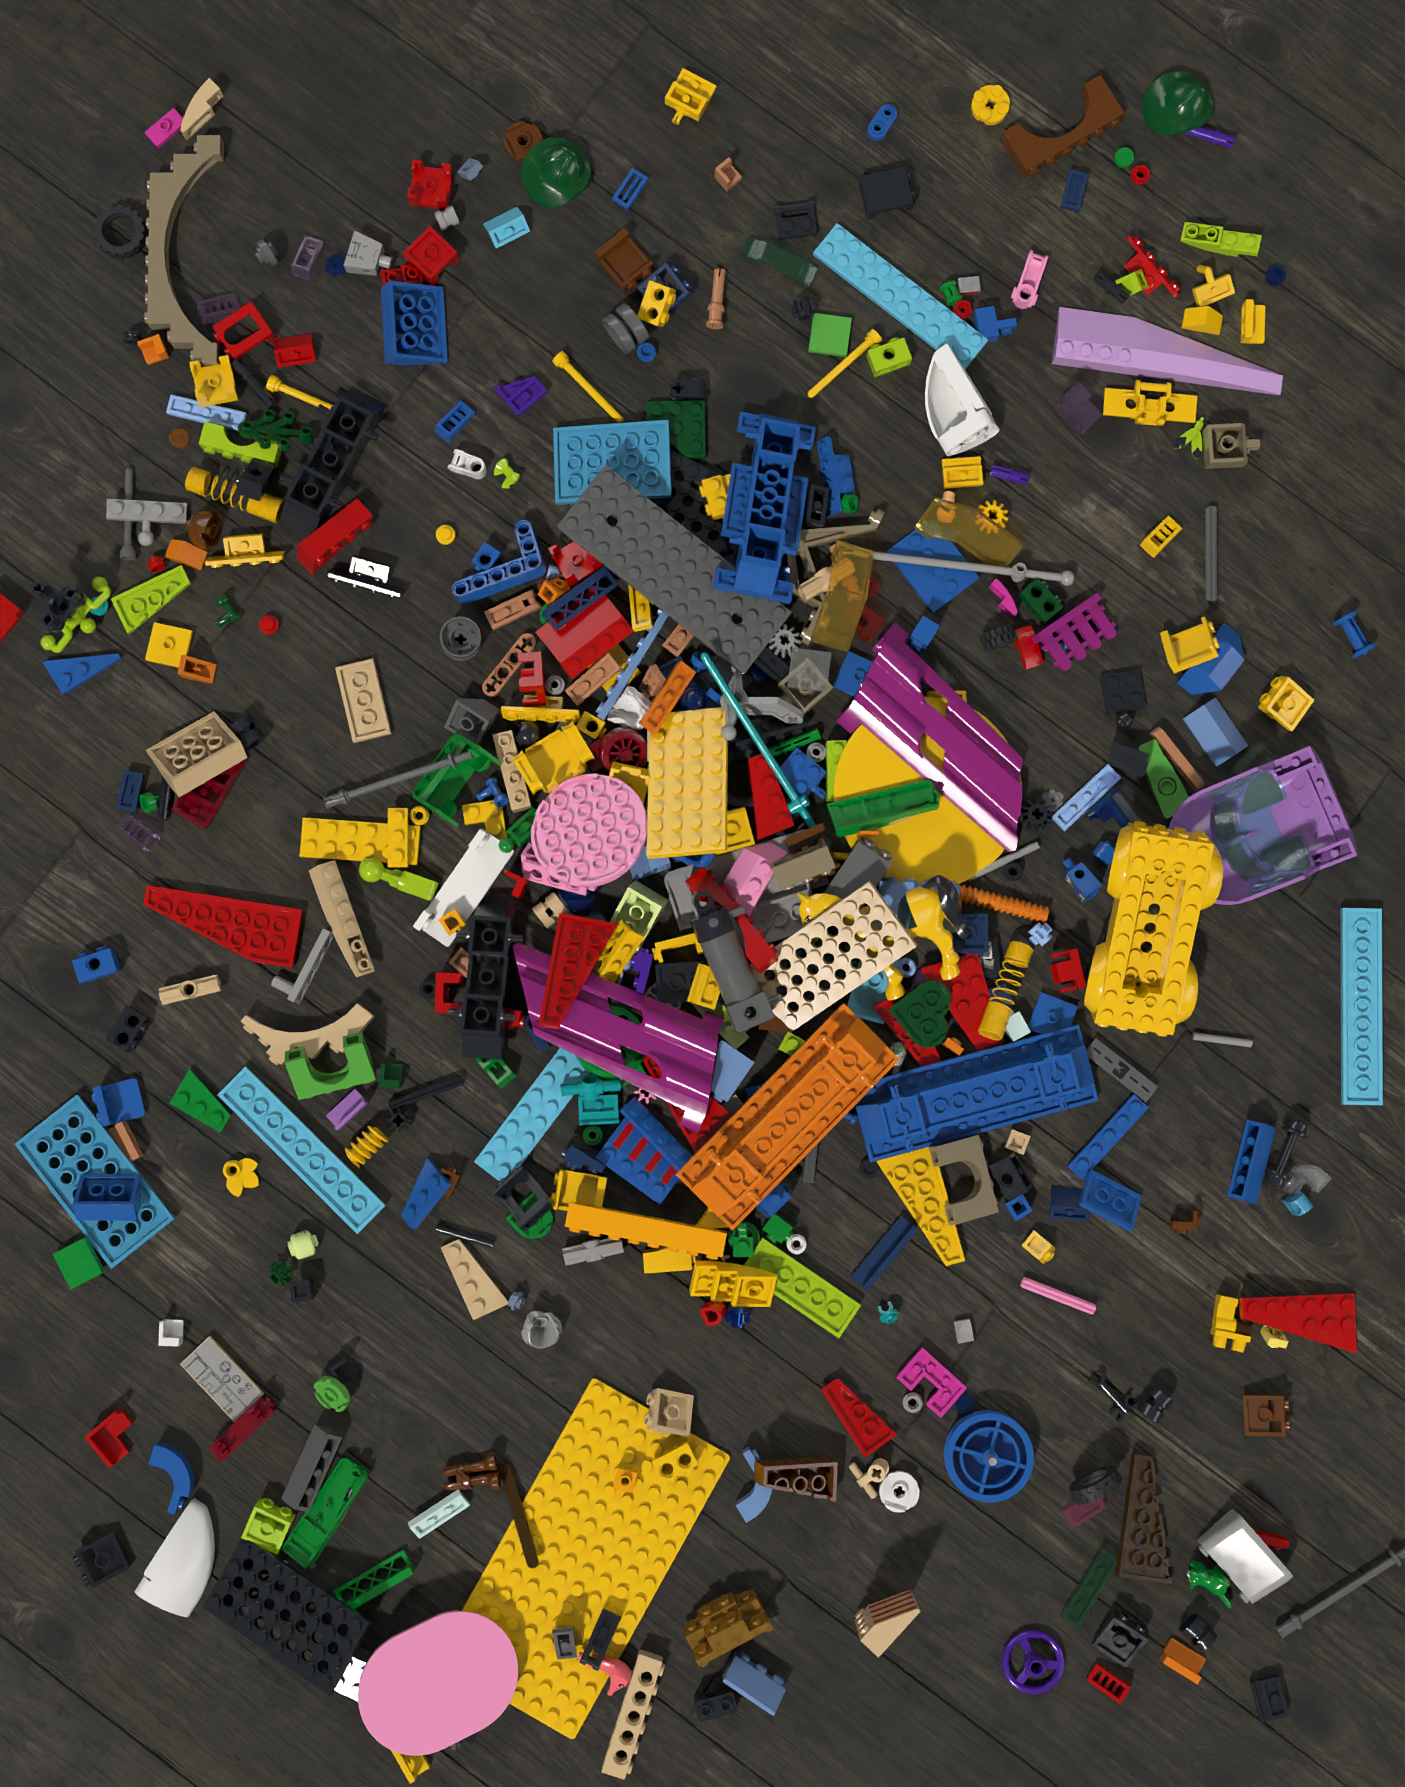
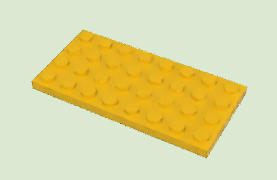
M723 707L670 712L657 734L653 735L650 732V778L648 781L647 819L648 859L727 852L728 740H725L721 735L722 728L726 726L725 710Z

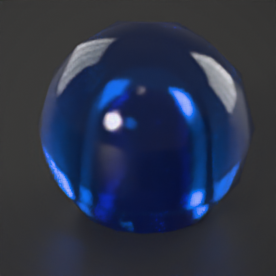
M688 687L681 695V706L687 711L705 709L707 695L699 687Z

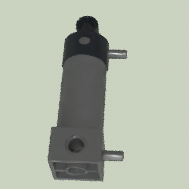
M697 891L692 896L691 901L698 912V917L689 922L725 1002L723 1006L733 1030L740 1033L775 1018L770 1006L782 1001V996L777 994L767 998L765 992L760 990L735 931L736 927L732 918L746 912L744 906L728 911L726 906L716 909L710 893ZM701 895L707 897L708 901L705 906H699L697 902ZM751 1006V1014L745 1015L746 1008Z

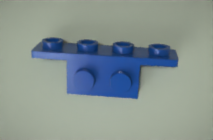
M826 436L817 442V451L819 453L823 487L829 488L828 516H834L842 512L840 495L855 493L850 455H834L831 436Z

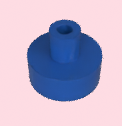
M695 651L690 659L694 665L692 669L696 672H699L700 669H707L701 659L703 652Z

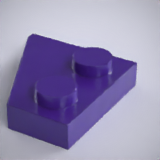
M535 376L526 378L523 381L517 380L511 382V384L494 387L496 393L518 417L548 393Z

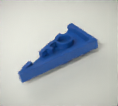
M119 654L45 661L43 664L61 693L66 695L122 658Z

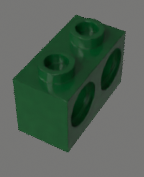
M1037 578L1021 591L1017 597L1037 620L1044 625L1063 606L1061 605V599L1057 595L1053 596L1049 591L1048 584L1044 580L1040 581ZM1037 589L1040 592V597L1032 596L1031 590ZM1044 604H1050L1053 611L1047 612L1044 609Z

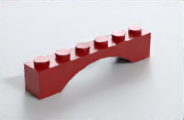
M702 867L685 881L693 894L697 891L710 893L715 906H726L728 911L740 907L735 899L731 901L727 896L729 892L724 885L721 884L719 886L716 883L717 877L711 870L706 871ZM701 895L698 898L701 902L707 903L708 901L705 895ZM747 913L734 917L744 935L745 955L758 973L761 974L779 960L776 955L778 951L772 943L767 944L764 938L766 936L759 928L755 929L751 925L754 922Z

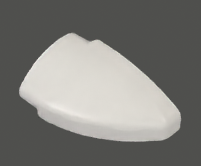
M945 344L934 353L929 366L925 388V406L928 421L935 438L940 443L945 454L951 456L967 451L989 440L999 432V428L992 417L990 409L951 347Z
M195 1498L191 1500L144 1572V1577L135 1589V1593L145 1601L183 1617L190 1616L208 1585L214 1563V1531L210 1514L205 1504Z

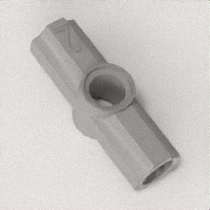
M609 1238L602 1240L593 1239L585 1241L580 1245L562 1248L566 1265L584 1261H597L606 1256L624 1253L621 1238L620 1240Z

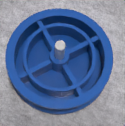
M981 1410L964 1416L952 1427L945 1441L944 1462L950 1478L962 1493L974 1500L992 1503L1011 1498L1026 1485L1033 1470L1034 1451L1027 1433L1013 1418L998 1411Z

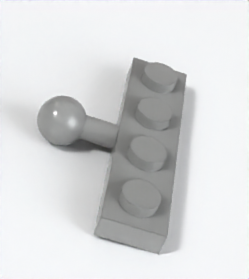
M107 499L106 519L142 522V532L138 535V541L143 546H149L154 541V536L150 532V522L186 524L187 503Z

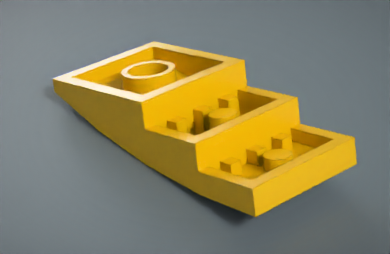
M695 1260L689 1292L690 1296H710L711 1302L730 1301L732 1307H770L777 1274L739 1264Z

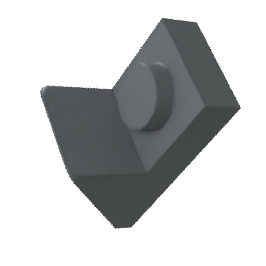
M574 1624L554 1627L552 1635L557 1660L576 1658L577 1648Z

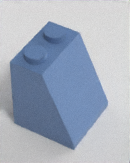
M723 1040L718 1044L711 1091L714 1092L712 1097L721 1103L723 1100L728 1102L754 1064L752 1060Z

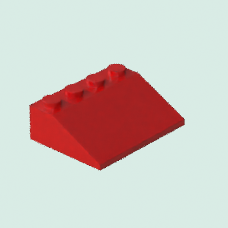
M590 589L583 595V599H593L596 590ZM605 595L557 631L547 622L535 633L569 678L573 679L633 633L634 630ZM580 601L573 602L568 606L567 610H578ZM560 612L553 618L556 624L564 620V613Z

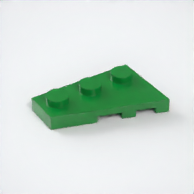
M191 1069L188 1070L169 1103L220 1133L223 1132L232 1116Z

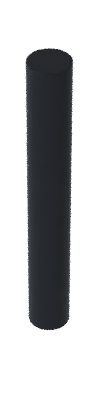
M437 1224L435 1230L438 1233L493 1248L495 1241Z

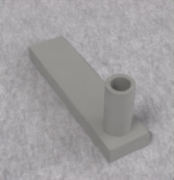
M324 928L322 929L295 984L275 976L271 986L288 994V1000L300 1004L334 938L333 933Z

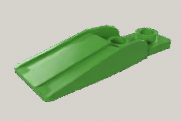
M1153 739L1140 745L1138 749L1152 755L1145 775L1164 818L1168 819L1174 816L1177 809L1189 796L1168 759L1163 755L1157 740Z

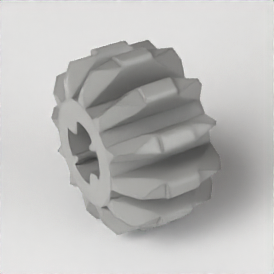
M784 624L783 630L779 628L769 641V643H773L769 646V649L773 650L776 648L774 652L776 656L779 652H782L781 657L785 658V652H787L791 657L793 656L792 650L795 652L799 650L796 645L801 644V640L796 638L800 634L799 632L792 634L794 627H791L788 631L787 625ZM784 637L787 638V639H788V641H787L788 644L786 645V643H785V645H782L780 638H782V639H784Z

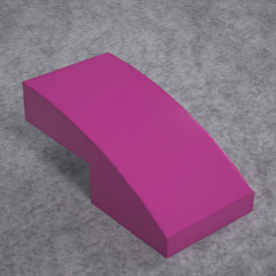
M995 579L989 586V589L1002 599L998 607L1013 619L1018 613L1015 603L1007 589L1000 581Z

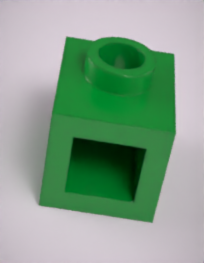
M777 1214L769 1217L762 1226V1229L768 1233L766 1237L773 1243L777 1241L780 1243L783 1241L787 1242L793 1234L791 1231L793 1227Z

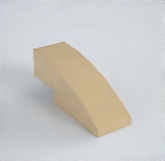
M210 78L196 92L184 115L181 132L186 140L192 137L215 115L212 107L224 97L220 88Z

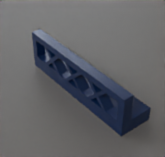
M604 566L544 609L542 617L546 622L549 621L557 631L615 589L619 584ZM606 578L612 583L608 588L598 587L599 583ZM590 589L596 590L593 599H583V595ZM574 601H580L578 610H567L568 606ZM559 612L564 613V620L556 624L552 618Z
M900 1215L850 1277L868 1291L918 1229Z

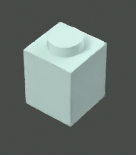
M1013 1010L1005 1029L1011 1042L1030 1033L1019 1011L1014 1013Z

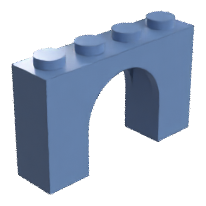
M885 878V881H880L879 893L899 919L900 906L906 898V892L924 886L928 880H924V883H916V879H904V882H897V878ZM951 881L960 898V885H957L956 881ZM944 918V929L950 933H957L952 924ZM877 920L878 928L881 929L882 923Z

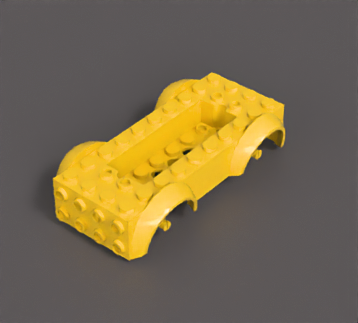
M1141 821L1128 823L1127 826L1120 829L1107 892L1114 898L1106 942L1096 946L1084 999V1006L1090 1010L1094 1023H1097L1098 1026H1116L1120 1030L1136 1029L1139 1033L1155 1032L1156 1035L1165 1037L1167 1034L1174 1035L1175 1025L1187 1020L1191 1016L1198 995L1197 972L1190 960L1198 918L1201 910L1212 906L1217 900L1223 879L1221 855L1212 840L1206 835V832L1194 830V833L1186 832V829L1174 827V830L1166 829V826L1161 824H1154V827L1147 826L1145 822ZM1155 903L1160 906V911L1157 914L1149 913L1148 908L1151 904ZM1147 923H1154L1155 929L1153 931L1147 932L1144 930ZM1145 941L1152 944V948L1148 952H1143L1140 948L1141 944Z

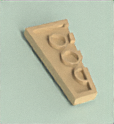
M460 1239L441 1247L473 1320L508 1304V1299L501 1293Z

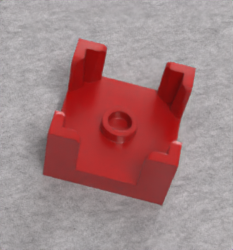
M412 159L411 170L413 178L407 195L409 204L445 210L449 206L453 171L451 164L442 163V169L424 167L421 160Z
M431 226L403 252L405 261L409 265L413 264L425 276L426 281L431 286H434L439 281L438 274L450 263L454 266L459 261L457 251Z
M575 542L562 549H559L557 544L548 548L571 588L604 567L602 563Z
M541 652L518 653V662L534 661V668L521 669L519 689L520 692L536 691L537 697L523 698V707L546 706L545 672Z
M436 973L435 1013L447 1014L449 1013L448 1008L460 1009L462 1004L447 1003V999H450L448 984H463V974Z

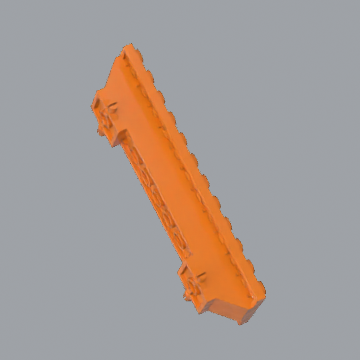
M842 1003L675 1173L676 1176L733 1231L900 1059L859 1017Z

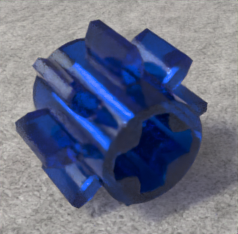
M731 1306V1311L727 1310L726 1320L731 1322L730 1326L733 1328H745V1323H750V1311H746V1307Z

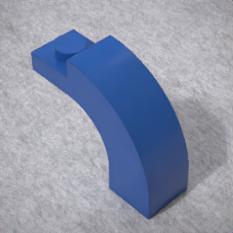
M159 1441L153 1447L149 1465L164 1469L172 1477L174 1491L167 1513L175 1515L184 1507L186 1498H183V1496L190 1497L193 1494L194 1473L190 1462L180 1450Z

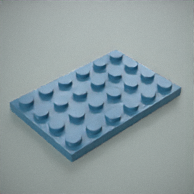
M669 420L553 428L556 505L575 504L605 465L648 499L672 497Z

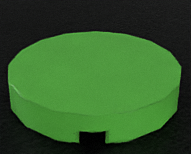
M323 1376L314 1384L316 1389L314 1392L315 1396L325 1408L336 1409L335 1412H341L350 1404L351 1398L348 1390L337 1379Z

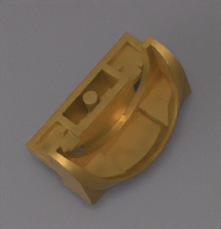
M753 1588L742 1592L740 1595L730 1592L714 1599L696 1610V1618L682 1626L685 1638L693 1650L699 1667L707 1666L711 1660L765 1631L770 1632L774 1629ZM743 1615H745V1616H750L751 1618L748 1619V1620H745V1618L743 1617Z

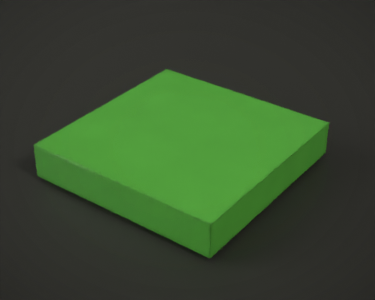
M814 313L808 352L847 357L852 318Z

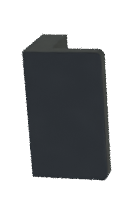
M1112 741L1111 753L1107 764L1143 777L1152 755Z

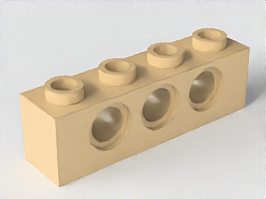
M512 730L494 734L493 739L498 759L502 762L500 767L513 813L531 809L532 804L526 781L511 758L518 755Z

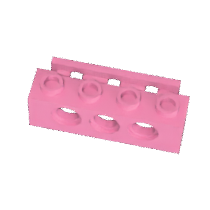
M530 842L521 854L522 872L526 880L585 896L587 890L595 891L598 887H574L560 881H553L556 879L539 863Z

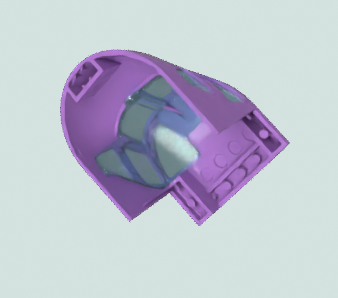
M1312 746L1255 767L1193 794L1177 809L1168 828L1174 830V827L1186 829V832L1194 833V830L1206 832V835L1209 836L1217 847L1222 858L1223 879L1215 904L1234 905L1250 901L1304 880L1319 870L1358 855L1353 832L1323 762Z

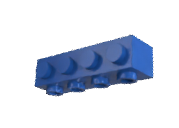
M1251 1120L1246 1121L1228 1197L1253 1204L1257 1203L1275 1127Z

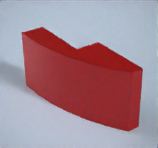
M413 264L401 265L400 268L386 269L380 272L383 286L388 281L423 284L422 273Z
M1027 625L1014 629L1018 638L1014 641L1015 648L1020 650L1023 668L1029 669L1043 664L1039 644L1035 645L1031 639L1035 636L1032 626Z

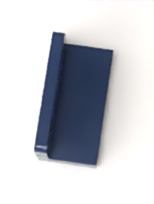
M1052 1187L1050 1189L1051 1204L1048 1212L1049 1218L1088 1221L1091 1212L1078 1205L1082 1190Z

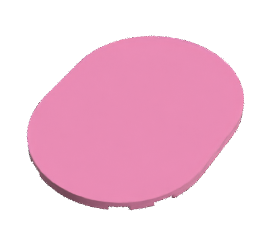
M459 1610L440 1613L392 1636L373 1652L360 1676L358 1705L367 1730L386 1748L400 1754L417 1756L438 1752L486 1728L504 1712L514 1695L518 1679V1662L514 1647L505 1631L494 1621L480 1613Z

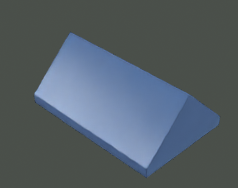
M1216 698L1183 718L1215 767L1248 746Z

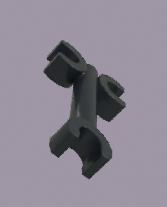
M1097 1371L1100 1380L1094 1381L1091 1377L1089 1380L1093 1385L1099 1386L1117 1406L1112 1407L1109 1413L1112 1415L1118 1411L1120 1415L1116 1421L1118 1423L1122 1422L1124 1415L1130 1409H1136L1139 1404L1136 1401L1132 1405L1128 1404V1400L1132 1397L1130 1394H1126L1122 1401L1105 1382L1104 1374L1101 1371Z

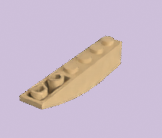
M335 860L317 865L309 870L328 924L346 961L356 977L374 972L373 964Z

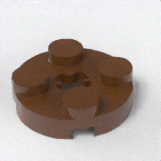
M523 121L516 122L506 131L504 145L510 157L514 158L517 162H523L530 149L542 140V135L535 125L527 124ZM523 137L524 140L526 138L529 140L524 146L519 144L520 138Z

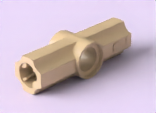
M845 558L831 567H825L818 571L814 577L797 587L800 597L806 602L821 592L825 593L838 585V582L855 572L852 562Z
M217 974L159 988V997L162 1005L195 999L199 996L222 991L221 982ZM192 984L194 986V993L188 995L186 988Z

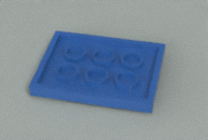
M933 517L886 551V553L967 562ZM893 562L932 614L979 580V576L975 571Z

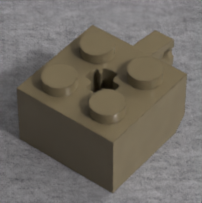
M1245 424L1207 425L1202 431L1205 469L1244 467L1248 462L1247 454H1250L1252 450L1260 448V439L1249 440V436H1246Z
M808 658L777 686L783 693L781 698L800 709L804 715L833 690V686ZM802 684H803L804 686H806V685L808 684V685H809V688H808L809 691H807V690H804V691H803V690L801 689V688H802Z

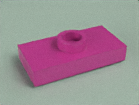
M172 108L144 133L159 149L181 130L183 118Z

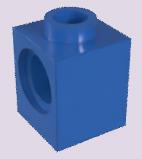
M484 542L472 559V564L475 566L473 569L480 573L496 567L502 558L501 552ZM483 557L491 558L488 564L481 563Z

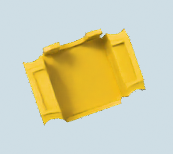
M573 721L569 725L561 727L563 732L558 729L526 748L525 755L521 750L517 756L511 757L533 795L540 789L544 793L550 794L562 782L586 774V762L590 759H595Z

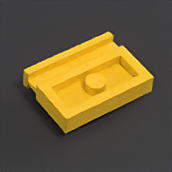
M981 456L942 459L944 489L983 485Z
M698 963L687 1001L715 1010L720 990L710 967Z

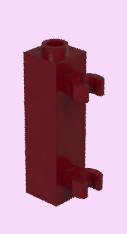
M261 1396L208 1449L221 1463L225 1461L277 1410L275 1401L270 1396Z

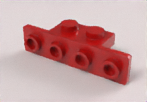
M1129 235L1127 240L1138 254L1125 264L1124 268L1129 274L1142 269L1149 286L1143 290L1147 296L1164 284L1174 297H1179L1181 295L1179 285L1174 280L1170 281L1167 277L1168 272L1163 266L1156 264V257L1150 251H1146L1143 248V241L1138 236Z

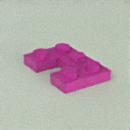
M921 1347L895 1377L910 1391L924 1376L938 1389L925 1404L941 1418L967 1387Z

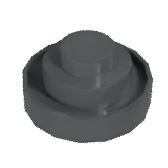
M263 239L257 241L258 247L256 248L257 252L255 255L260 263L265 262L266 265L270 263L272 267L276 265L278 261L275 257L278 253L271 242L265 243Z

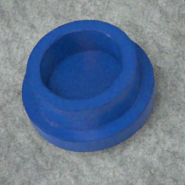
M642 343L637 349V356L643 362H650L656 356V349L651 343Z

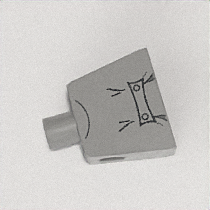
M354 231L344 267L348 273L376 276L380 266L388 269L391 268L393 258L384 255L385 249L383 244Z

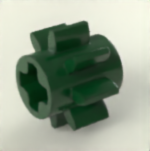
M280 1260L269 1267L271 1270L269 1278L274 1284L283 1286L293 1280L291 1276L293 1267L290 1263Z

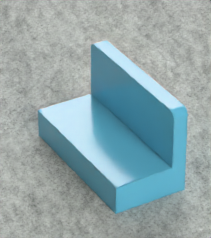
M518 207L483 224L495 248L530 232L526 220Z

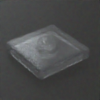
M792 648L787 687L826 692L831 652Z

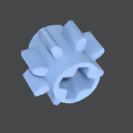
M1038 922L1029 930L1031 935L1029 940L1034 946L1038 943L1043 946L1053 937L1049 933L1053 929L1047 923L1041 925Z

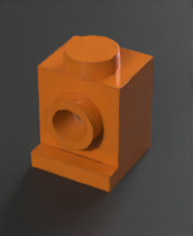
M556 577L549 581L544 580L538 595L550 606L571 591V588L566 580Z

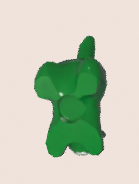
M1190 1561L1192 1569L1187 1572L1190 1589H1193L1196 1585H1201L1211 1593L1219 1596L1229 1609L1232 1608L1231 1601L1225 1595L1227 1587L1230 1586L1229 1576L1222 1568L1216 1565L1213 1570H1209L1200 1562Z

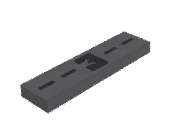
M1094 1038L1087 1047L1086 1052L1089 1059L1144 1102H1147L1158 1088L1157 1085L1097 1038Z

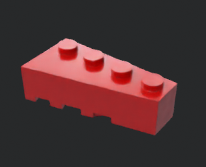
M355 499L298 544L297 560L313 576L346 545L355 540L357 535L371 527L373 515L358 499Z

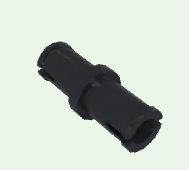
M1102 270L1093 278L1094 281L1106 289L1105 292L1107 294H1112L1122 304L1127 300L1125 298H1129L1130 293L1120 285H1116V280H1112Z

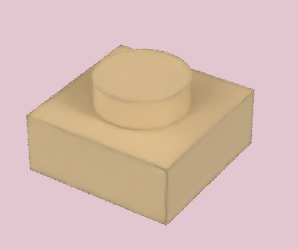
M1011 1129L1004 1148L1024 1155L1031 1136Z

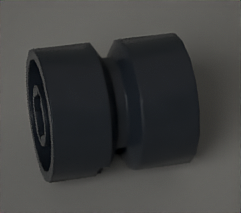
M250 714L239 718L229 726V729L241 741L244 751L253 749L266 738L260 728L255 727L256 722Z
M1152 1386L1146 1394L1147 1400H1142L1137 1409L1159 1424L1164 1416L1163 1411L1168 1410L1174 1401Z
M1193 1613L1181 1623L1179 1632L1187 1640L1191 1639L1190 1643L1198 1652H1203L1215 1642L1217 1634L1209 1625L1205 1626L1206 1622L1198 1613Z

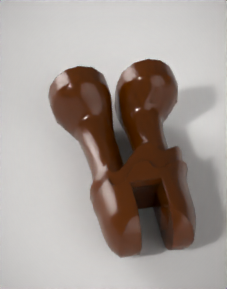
M488 1453L486 1458L481 1461L469 1464L459 1463L444 1468L442 1470L443 1476L456 1475L457 1479L456 1481L445 1483V1489L453 1491L458 1489L469 1490L474 1489V1486L490 1485L492 1490H501L500 1471H493L499 1468L496 1453ZM483 1470L493 1471L487 1474L477 1476H471L469 1474L472 1472Z

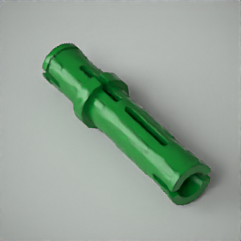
M814 728L788 740H780L778 744L768 747V750L773 757L782 754L784 756L787 755V752L796 749V747L799 748L820 740L821 736L818 729ZM808 737V739H805V740H803V741H800V742L794 744V742L799 741V740H801V739H804V738ZM786 745H790V746H788V747H786V748L780 749V750H778V751L775 752L776 749H779V748L784 747V746H786Z

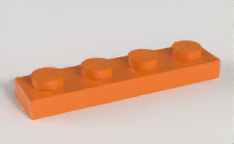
M677 662L639 721V724L653 735L657 734L696 672L684 662Z

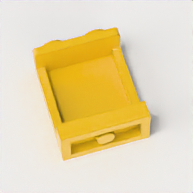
M1205 616L1201 618L1203 624L1172 636H1170L1168 630L1160 633L1168 664L1174 673L1219 657L1217 649L1220 646L1217 638L1213 637L1212 634L1215 633L1213 623L1208 622Z
M695 933L654 943L656 948H652L654 960H659L660 964L663 963L662 951L695 943L697 954L704 952L697 941Z
M560 1169V1172L556 1173L554 1178V1185H557L556 1193L552 1192L551 1199L556 1204L553 1209L568 1211L571 1201L602 1207L607 1177Z

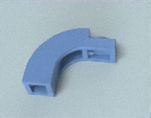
M748 1446L742 1452L754 1472V1461L761 1460L755 1449L751 1450ZM755 1482L752 1490L747 1495L735 1501L746 1523L759 1515L766 1507L772 1493L771 1488L763 1487Z

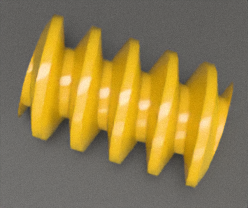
M368 1126L369 1134L362 1131L364 1138L362 1139L357 1136L358 1144L350 1143L352 1150L344 1148L347 1157L358 1168H360L359 1163H366L364 1157L368 1159L372 1157L370 1151L377 1153L376 1146L383 1147L382 1140L384 1142L389 1141L377 1127Z

